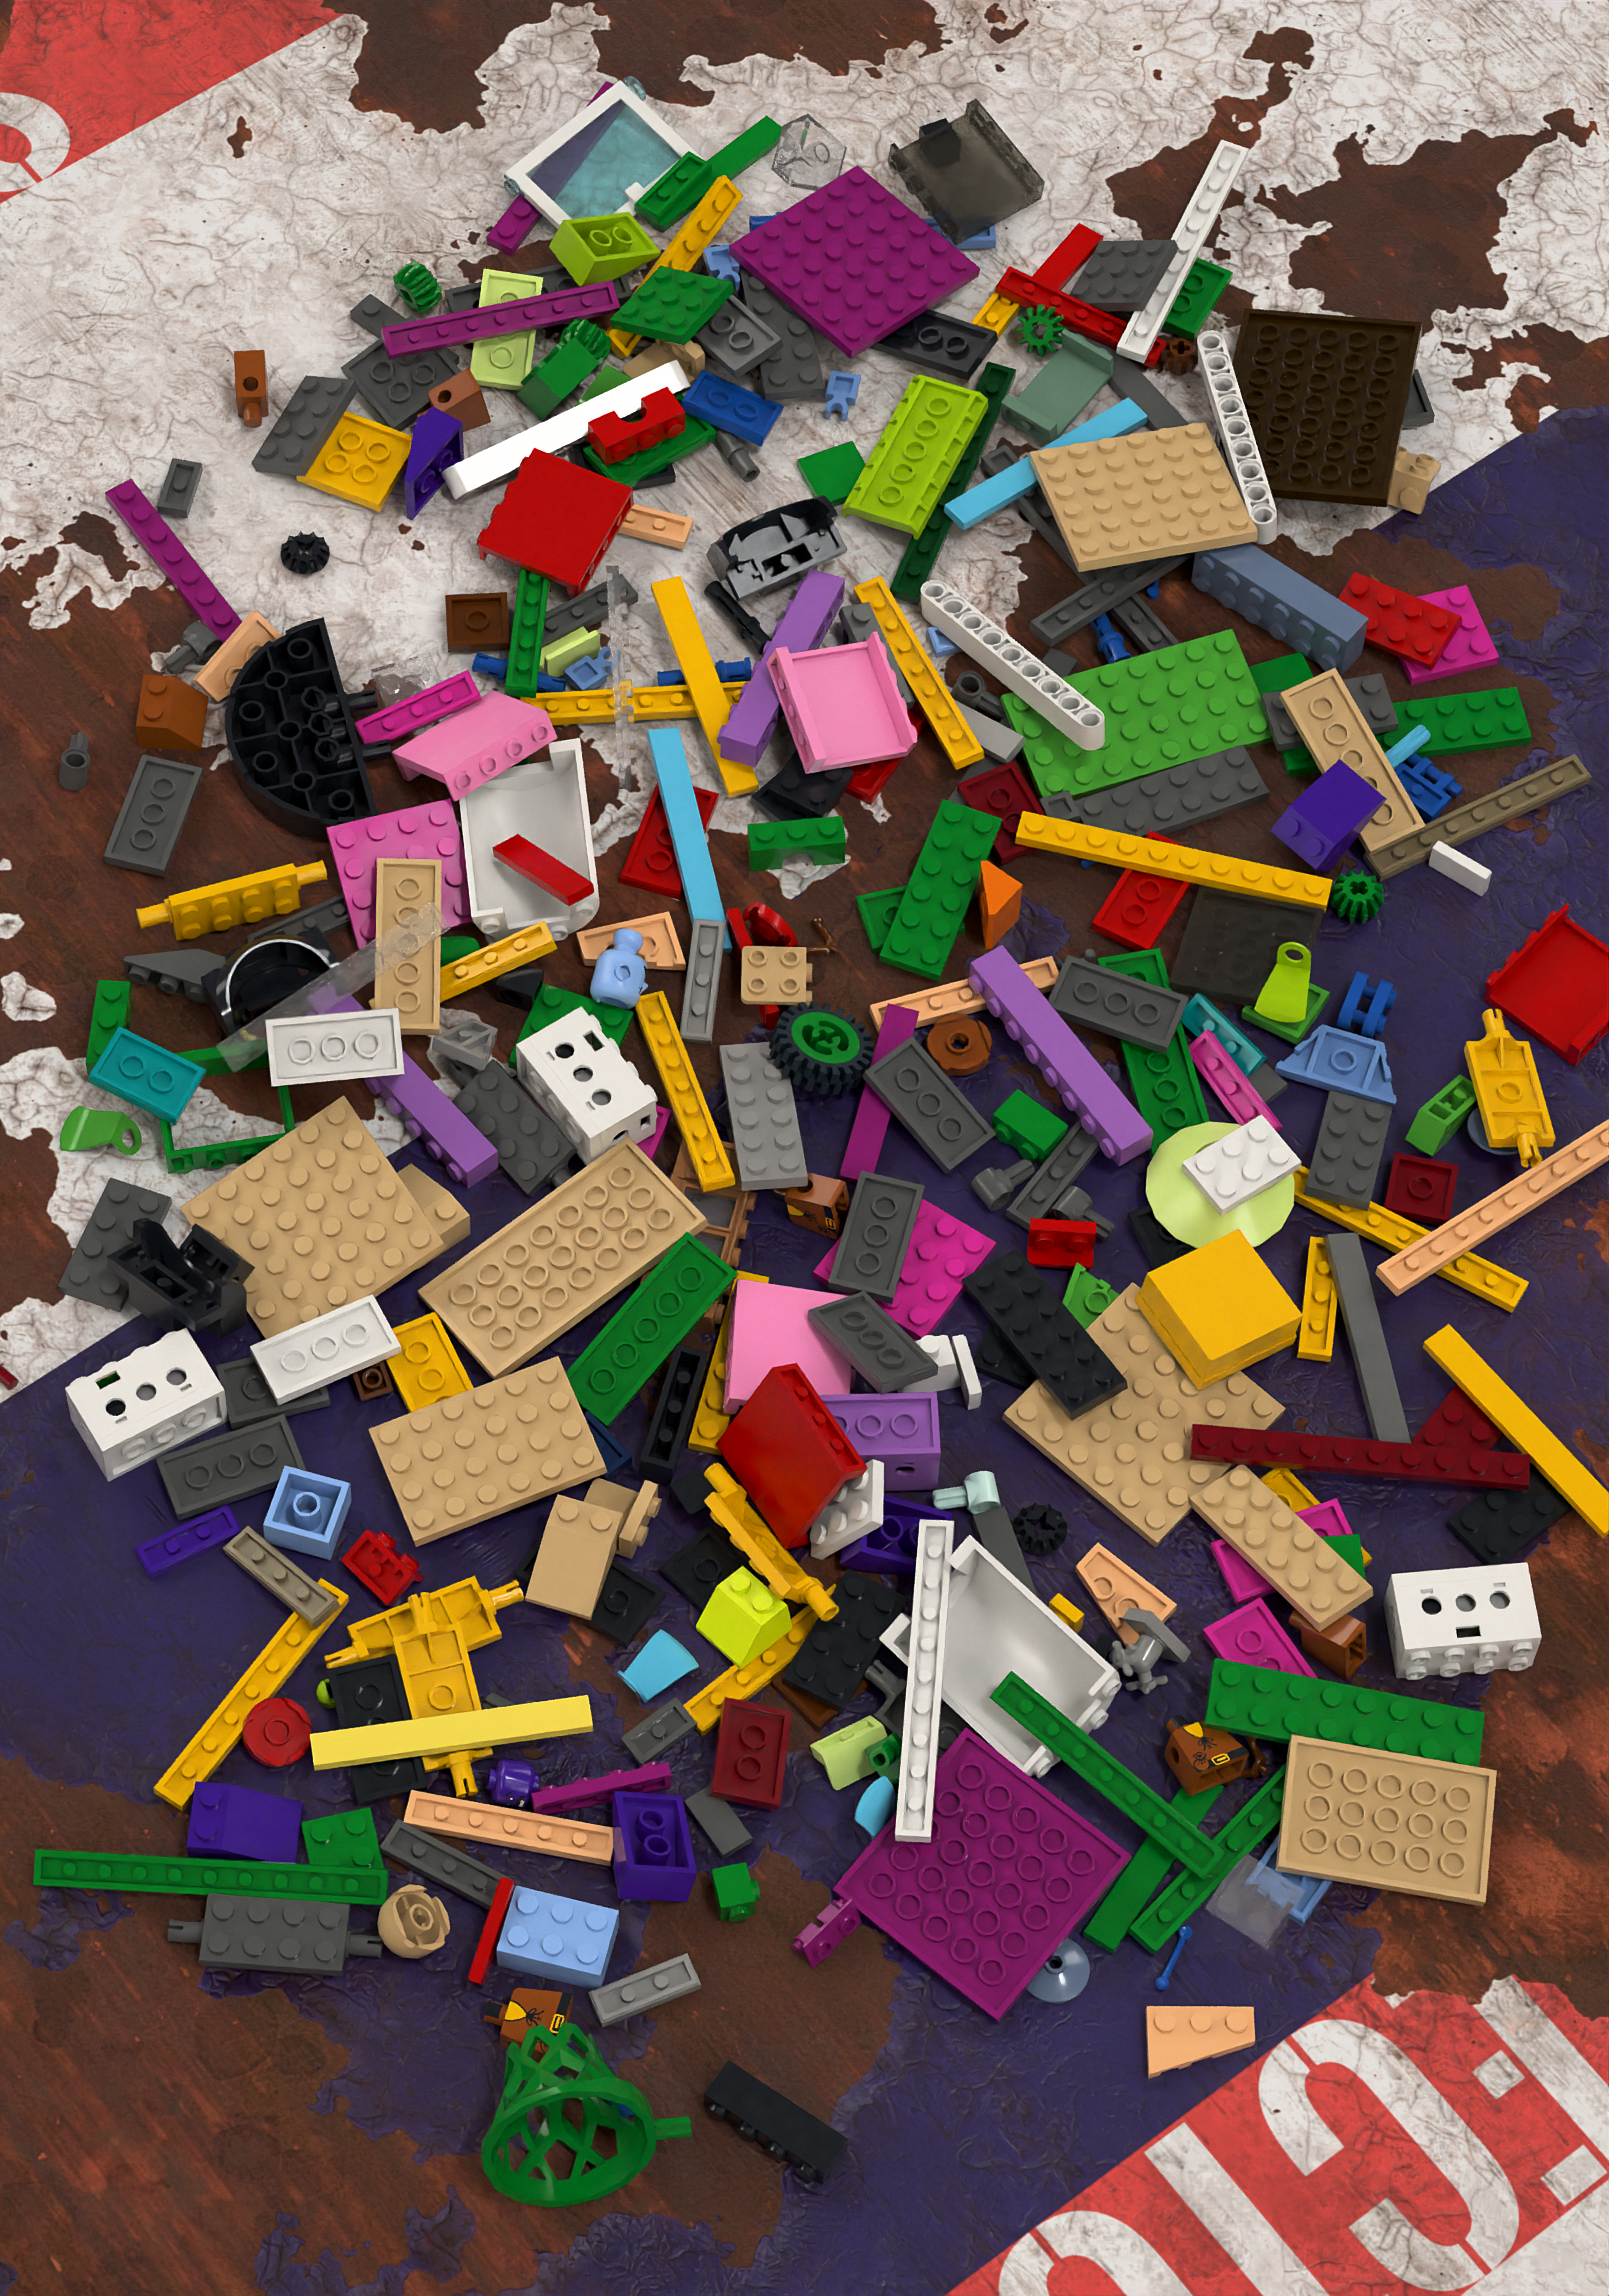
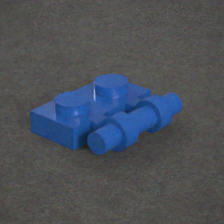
M1413 753L1407 760V763L1414 767L1413 769L1402 762L1394 771L1419 815L1428 822H1431L1450 805L1452 797L1447 792L1458 798L1464 788L1455 782L1456 778L1451 774H1444L1433 766L1434 762L1427 757L1421 758L1416 753ZM1425 776L1428 777L1429 779H1431V780H1432L1433 782H1435L1436 784H1435V785L1432 784L1430 781H1428V780L1425 779L1424 777H1425Z

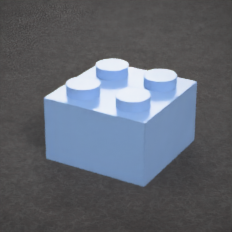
M284 1466L263 1524L265 1540L273 1545L331 1560L352 1501L350 1483Z

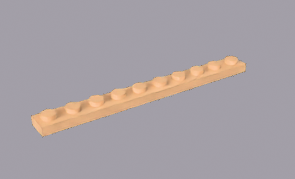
M1609 1119L1551 1155L1538 1166L1529 1169L1377 1266L1375 1274L1396 1296H1399L1609 1161Z

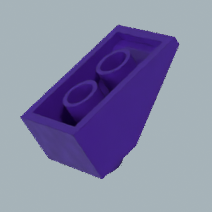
M433 406L425 415H420L414 425L405 477L407 518L410 520L416 517L445 483L441 473L464 460L463 423Z
M1339 759L1288 807L1270 831L1314 869L1329 873L1387 798Z
M884 1494L883 1525L842 1548L840 1565L868 1573L915 1576L920 1519L952 1521V1513Z
M195 1781L187 1839L188 1857L296 1863L303 1803L233 1784Z
M614 1791L613 1849L614 1875L618 1898L687 1902L697 1870L682 1795Z

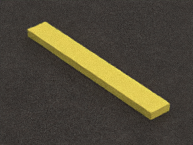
M588 1695L314 1733L310 1734L314 1771L592 1732L593 1722Z

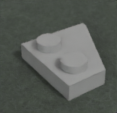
M471 1018L433 1037L432 1050L444 1054L448 1059L458 1060L482 1071L486 1068L497 1041L498 1029Z

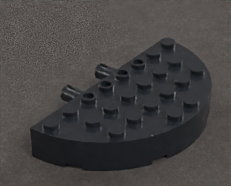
M324 617L286 630V635L274 642L268 641L244 664L230 690V698L225 711V733L229 761L234 777L249 801L261 813L285 829L312 839L329 842L326 832L327 827L378 815L365 763L391 759L392 751L389 739L366 744L358 742L351 713L378 708L375 689L372 688L350 694L344 692Z

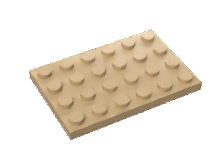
M558 1356L369 1429L370 1436L416 1547L607 1473L605 1463Z
M1291 1735L1288 1744L1275 1871L1483 1907L1486 1902L1497 1770Z

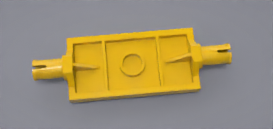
M323 860L296 868L291 863L174 894L164 899V903L136 909L141 929L169 921L173 925L176 941L194 939L201 934L216 930L224 931L231 926L246 922H257L268 916L287 914L300 908L298 891L301 889L300 886L327 880V872Z
M1488 1009L1482 1014V1021L1487 1033L1486 1036L1480 1041H1466L1464 1053L1489 1147H1518L1521 1165L1528 1168L1527 1159L1529 1158L1530 1166L1536 1167L1542 1162V1156L1538 1147H1553L1556 1138L1529 1041H1516L1511 1036L1510 1032L1505 1028L1501 1010L1495 1009V1018L1493 1010Z
M714 1463L707 1468L704 1477L717 1491L712 1492L704 1500L712 1511L710 1513L711 1518L718 1525L729 1531L731 1534L729 1539L735 1547L747 1553L751 1558L749 1561L750 1566L757 1573L764 1575L770 1582L768 1587L772 1593L782 1600L787 1598L797 1604H809L822 1621H829L839 1612V1607L825 1592L822 1583L817 1578L810 1577L803 1571L749 1503L745 1501L747 1492L744 1488L733 1480L721 1464Z
M472 1576L430 1593L429 1598L435 1621L442 1625L460 1622L467 1652L502 1639L501 1630L494 1616L497 1613L496 1610L519 1601H524L523 1592L520 1587L518 1588L519 1583L517 1580H513L511 1583L491 1591L483 1590L479 1586L476 1577ZM409 1602L347 1626L352 1646L330 1655H325L324 1661L327 1669L395 1654L392 1637L405 1635L411 1632L415 1626Z
M429 1592L420 1593L422 1607H420L417 1594L409 1596L407 1600L410 1604L415 1626L411 1632L405 1635L392 1637V1644L411 1720L482 1710L460 1622L442 1625L435 1621ZM491 1746L420 1757L424 1773L445 1768L450 1769L456 1790V1798H465L466 1790L464 1783L466 1784L469 1797L478 1793L471 1763L492 1758L493 1752Z

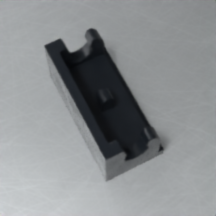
M195 1223L191 1228L192 1231L181 1244L179 1252L182 1255H186L185 1257L189 1262L213 1282L217 1279L221 1281L235 1279L243 1285L255 1267L210 1231Z

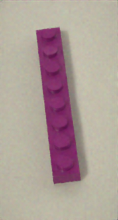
M605 81L587 106L614 86V84ZM621 100L616 102L550 155L531 180L548 197L555 201L625 109L626 105ZM522 191L486 237L487 245L513 256L543 216L524 197L525 194Z
M611 280L382 327L380 333L388 360L569 323L573 322L574 319L584 320L613 314L620 309L613 281Z
M132 479L106 491L105 495L108 503L200 622L219 637L224 644L242 623V620Z

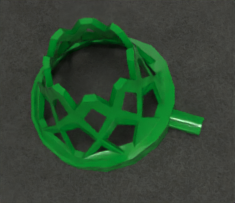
M562 2022L557 2036H555L541 2024L527 2030L521 2047L512 2041L506 2050L502 2097L493 2124L482 2141V2167L496 2190L519 2203L549 2208L568 2207L598 2200L627 2185L649 2163L655 2151L656 2140L692 2136L691 2120L688 2116L654 2120L647 2097L631 2082L615 2077L604 2062L591 2033L585 2036L576 2024ZM570 2037L585 2053V2058L567 2045ZM538 2040L548 2047L539 2063L531 2058ZM561 2066L580 2072L576 2078L569 2074L561 2077L553 2075ZM523 2080H525V2082H524V2084H523V2086H522V2089H521V2085H520V2084H521V2082H522ZM567 2098H576L583 2104L584 2111L580 2132L562 2114ZM600 2098L611 2101L613 2107H611L609 2104H607ZM617 2103L623 2104L631 2110L634 2115V2122L619 2114ZM539 2106L545 2117L534 2137L527 2121V2112ZM597 2124L615 2129L618 2154L608 2160L591 2147ZM520 2132L529 2149V2153L515 2172L510 2169L508 2140ZM557 2139L577 2152L570 2179L557 2180L543 2157ZM501 2146L503 2152V2161L497 2152V2150ZM586 2160L596 2166L581 2176ZM537 2165L546 2180L527 2176Z

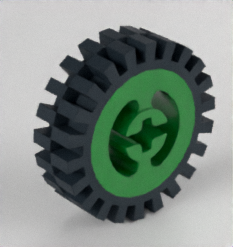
M811 1001L809 1008L805 1002L798 1003L797 1008L792 1005L788 1008L787 1012L784 1011L781 1014L769 1043L771 1059H776L774 1062L777 1069L784 1067L782 1075L786 1079L794 1075L792 1083L799 1086L801 1081L806 1082L805 1090L812 1092L813 1087L818 1086L819 1094H826L828 1087L832 1095L839 1094L840 1089L845 1093L850 1091L852 1086L854 1088L857 1087L860 1080H863L862 1075L867 1070L874 1053L872 1052L874 1044L870 1042L871 1035L869 1032H864L865 1025L862 1022L854 1025L856 1017L851 1013L846 1018L843 1017L844 1009L840 1007L837 1008L836 1013L830 1011L831 1004L824 1003L822 1009H819L818 1002Z

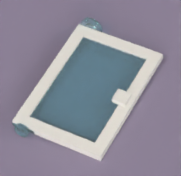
M627 76L504 173V178L506 179L504 187L511 196H516L520 193L557 229L563 220L622 212H630L635 218L639 214L634 211V204L688 151L701 159L703 158L643 102L646 99L644 87L633 76Z

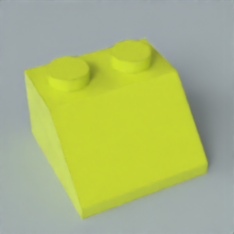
M741 1566L716 1586L696 1624V1630L741 1670L793 1629L788 1605L774 1595L768 1587L744 1566Z

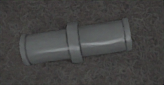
M723 429L718 430L715 440L726 453L725 459L728 463L735 466L745 482L756 479L760 470L750 458L746 445L740 443L734 434Z

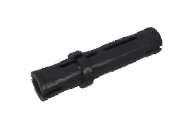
M719 581L711 582L704 590L706 597L737 628V634L742 639H747L757 650L758 654L763 655L766 642L772 641V639L761 629L760 622L756 617H750Z

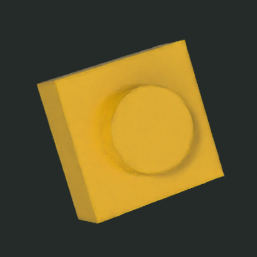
M1058 1593L1049 1602V1608L1077 1634L1082 1629L1084 1613Z

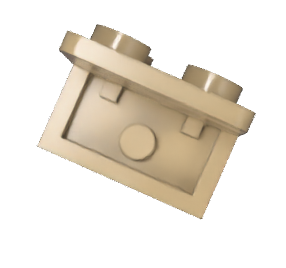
M656 339V343L624 364L622 373L635 379L668 362L678 360L690 385H692L700 372L705 370V352L698 343H693L691 340L685 345Z
M1399 445L1388 504L1421 514L1430 485L1440 471L1441 463L1435 461L1434 457L1427 454L1415 455L1409 453L1406 448Z
M745 946L742 949L741 1001L743 1003L794 1005L797 1008L798 1003L805 1002L809 1008L812 1001V991H806V983H812V963H806V947Z
M597 1478L593 1480L583 1502L623 1513V1529L620 1533L619 1544L615 1553L632 1559L637 1547H642L648 1534L647 1525L651 1517H656L662 1499L658 1498V1484L647 1480L644 1481L640 1492H636Z

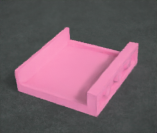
M877 631L873 632L868 640L864 642L792 654L789 653L787 646L775 648L766 662L806 774L908 756L916 745L917 731L910 723L906 701L900 695L896 674L890 668L885 644L880 641Z
M492 690L482 696V700L459 710L394 750L392 754L403 779L411 781L420 774L429 776L445 783L452 800L457 801L558 737L545 710Z
M737 1279L730 1299L723 1413L736 1415L740 1405L744 1406L772 1367L792 1363L799 1365L818 1395L850 1394V1389H853L855 1385L856 1369H851V1364L808 1320V1310L848 1296Z

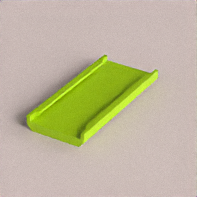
M921 374L914 376L843 505L842 517L847 518L848 514L911 533L914 539L918 540L988 409V399L981 392Z

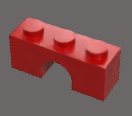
M668 386L641 398L642 420L638 422L623 421L615 410L588 422V441L606 466L614 462L623 461L629 455L649 449L654 444L667 438H673L685 430V410Z

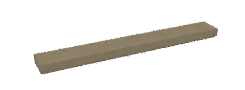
M1573 754L1426 823L1423 831L1370 856L1365 852L1363 860L1378 881L1381 882L1430 859L1432 848L1437 841H1441L1453 848L1590 783L1592 776L1578 757Z

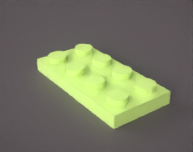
M484 269L479 307L541 295L543 277ZM536 329L474 342L470 370L478 385L520 391L524 387L520 382L531 371Z

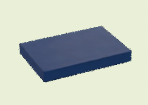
M705 370L700 372L681 402V406L686 413L761 447L784 406L776 402L765 401L764 397Z

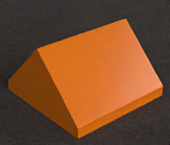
M987 860L980 862L977 898L985 949H992L1019 920L1023 884Z

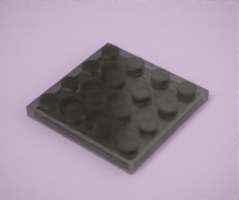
M1200 885L1169 980V988L1172 991L1192 995L1201 993L1207 998L1255 1007L1258 997L1277 963V952L1280 945L1287 942L1299 943L1310 951L1312 959L1324 919V909ZM1290 949L1285 952L1293 960L1303 959L1302 953L1297 950Z

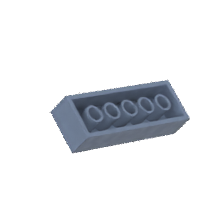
M1244 543L1195 552L1191 583L1200 591L1207 592L1218 599L1225 607L1232 608L1243 615L1250 623L1257 624L1268 631L1275 639L1282 640L1293 647L1296 652H1302L1303 656H1307L1318 663L1325 671L1336 668L1340 677H1342L1362 655L1369 618L1253 544Z

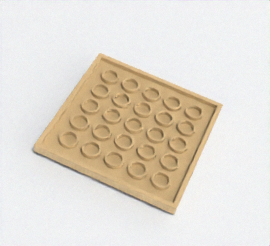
M1205 422L1191 423L1173 428H1162L1143 433H1132L1114 438H1103L1085 443H1074L1055 448H1044L1030 452L1031 466L1078 572L1258 541V530L1249 516L1244 501Z
M344 1095L180 1207L192 1227L196 1223L210 1231L255 1267L243 1283V1286L247 1292V1311L265 1339L371 1294L376 1297L447 1248Z
M1132 1282L1086 1329L1091 1338L1127 1380L1128 1388L1071 1421L1037 1379L1003 1413L1002 1419L1156 1548L1193 1509L1190 1497L1228 1473L1235 1465L1190 1460L1192 1424L1269 1430L1284 1414L1286 1408L1241 1371L1198 1391L1134 1301L1137 1292L1141 1288Z

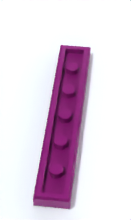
M888 1003L870 1067L913 1036L919 1011ZM867 1082L864 1086L839 1175V1180L857 1184L861 1171L875 1173L892 1113Z

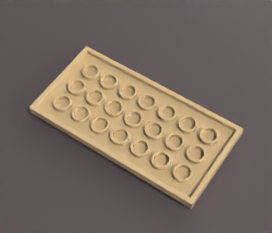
M627 1136L419 1289L418 1294L424 1303L433 1312L437 1313L442 1323L494 1380H497L513 1372L662 1261L686 1231L695 1236L709 1225L704 1215Z

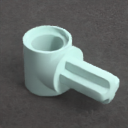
M989 1471L972 1473L965 1478L963 1486L935 1490L932 1494L933 1505L936 1509L940 1510L966 1506L967 1510H971L972 1514H978L1001 1507L995 1477Z

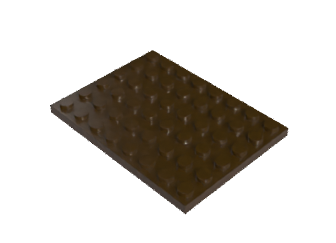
M1251 308L1244 309L1232 366L1273 498L1387 507L1422 335V322ZM1217 427L1214 442L1232 477L1231 470L1223 447V443Z

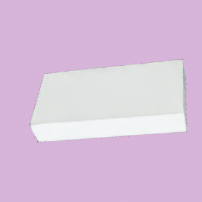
M1437 841L1432 848L1428 864L1430 867L1481 897L1488 889L1492 874L1489 869L1441 841Z
M964 1334L953 1336L951 1348L959 1372L961 1389L967 1409L979 1408L981 1405L982 1389L966 1336Z

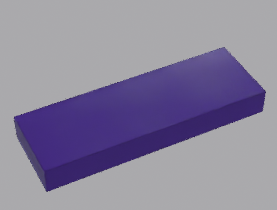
M225 1504L134 1549L147 1576L152 1580L229 1543L242 1530L230 1508Z

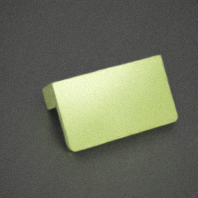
M583 626L543 647L539 671L559 677L563 675V670L587 654L592 659L597 657L600 651V634L597 630L588 633Z
M869 1715L811 1744L810 1748L814 1758L825 1766L832 1787L835 1790H840L877 1771L870 1764L864 1749L887 1737L884 1725Z

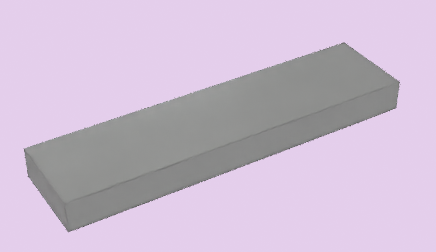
M694 918L680 1026V1036L683 1042L712 1044L726 922Z

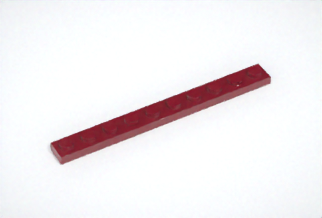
M1192 1424L1190 1460L1527 1491L1529 1487L1530 1454Z

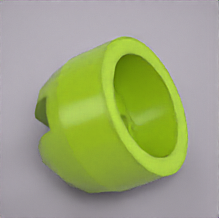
M328 1678L320 1682L316 1690V1696L321 1706L332 1709L336 1707L334 1699L329 1698L327 1687L330 1686Z

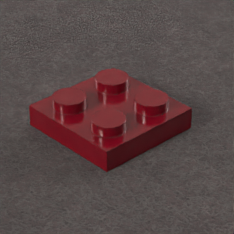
M1395 1152L1384 1208L1405 1219L1442 1226L1450 1218L1459 1165Z

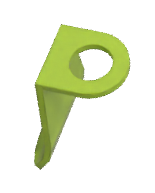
M1287 942L1280 945L1277 952V963L1254 1009L1256 1012L1264 1017L1280 1022L1295 1023L1306 1019L1311 953L1305 946L1295 942ZM1290 949L1297 950L1302 953L1303 959L1293 960L1285 952Z

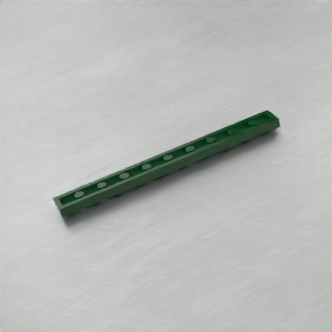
M987 362L975 391L981 392L988 399V409L919 539L915 540L913 536L890 587V592L894 598L915 605L919 604L921 600L920 588L925 582L929 581L954 522L944 513V506L967 492L1000 415L1001 402L1009 394L1015 380L1016 369Z

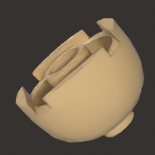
M409 1884L398 1889L382 1905L378 1916V1930L384 1944L393 1953L404 1958L418 1959L435 1952L444 1945L445 1936L450 1932L448 1913L437 1896L431 1899L429 1895L424 1893L427 1889L420 1885Z

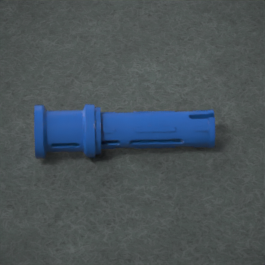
M1106 613L1089 623L1098 639V651L1105 656L1108 664L1133 657L1132 654L1127 653L1123 645V636L1114 631Z
M745 657L744 661L725 663L723 660H718L715 663V669L721 683L751 680L750 657ZM681 669L657 671L658 686L686 685Z

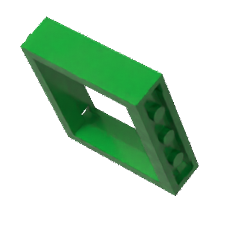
M267 1039L174 1053L206 1069L205 1077L269 1067ZM288 1085L277 1086L285 1133L175 1150L170 1122L159 1117L168 1174H186L196 1169L208 1167L217 1169L227 1164L245 1163L295 1129Z

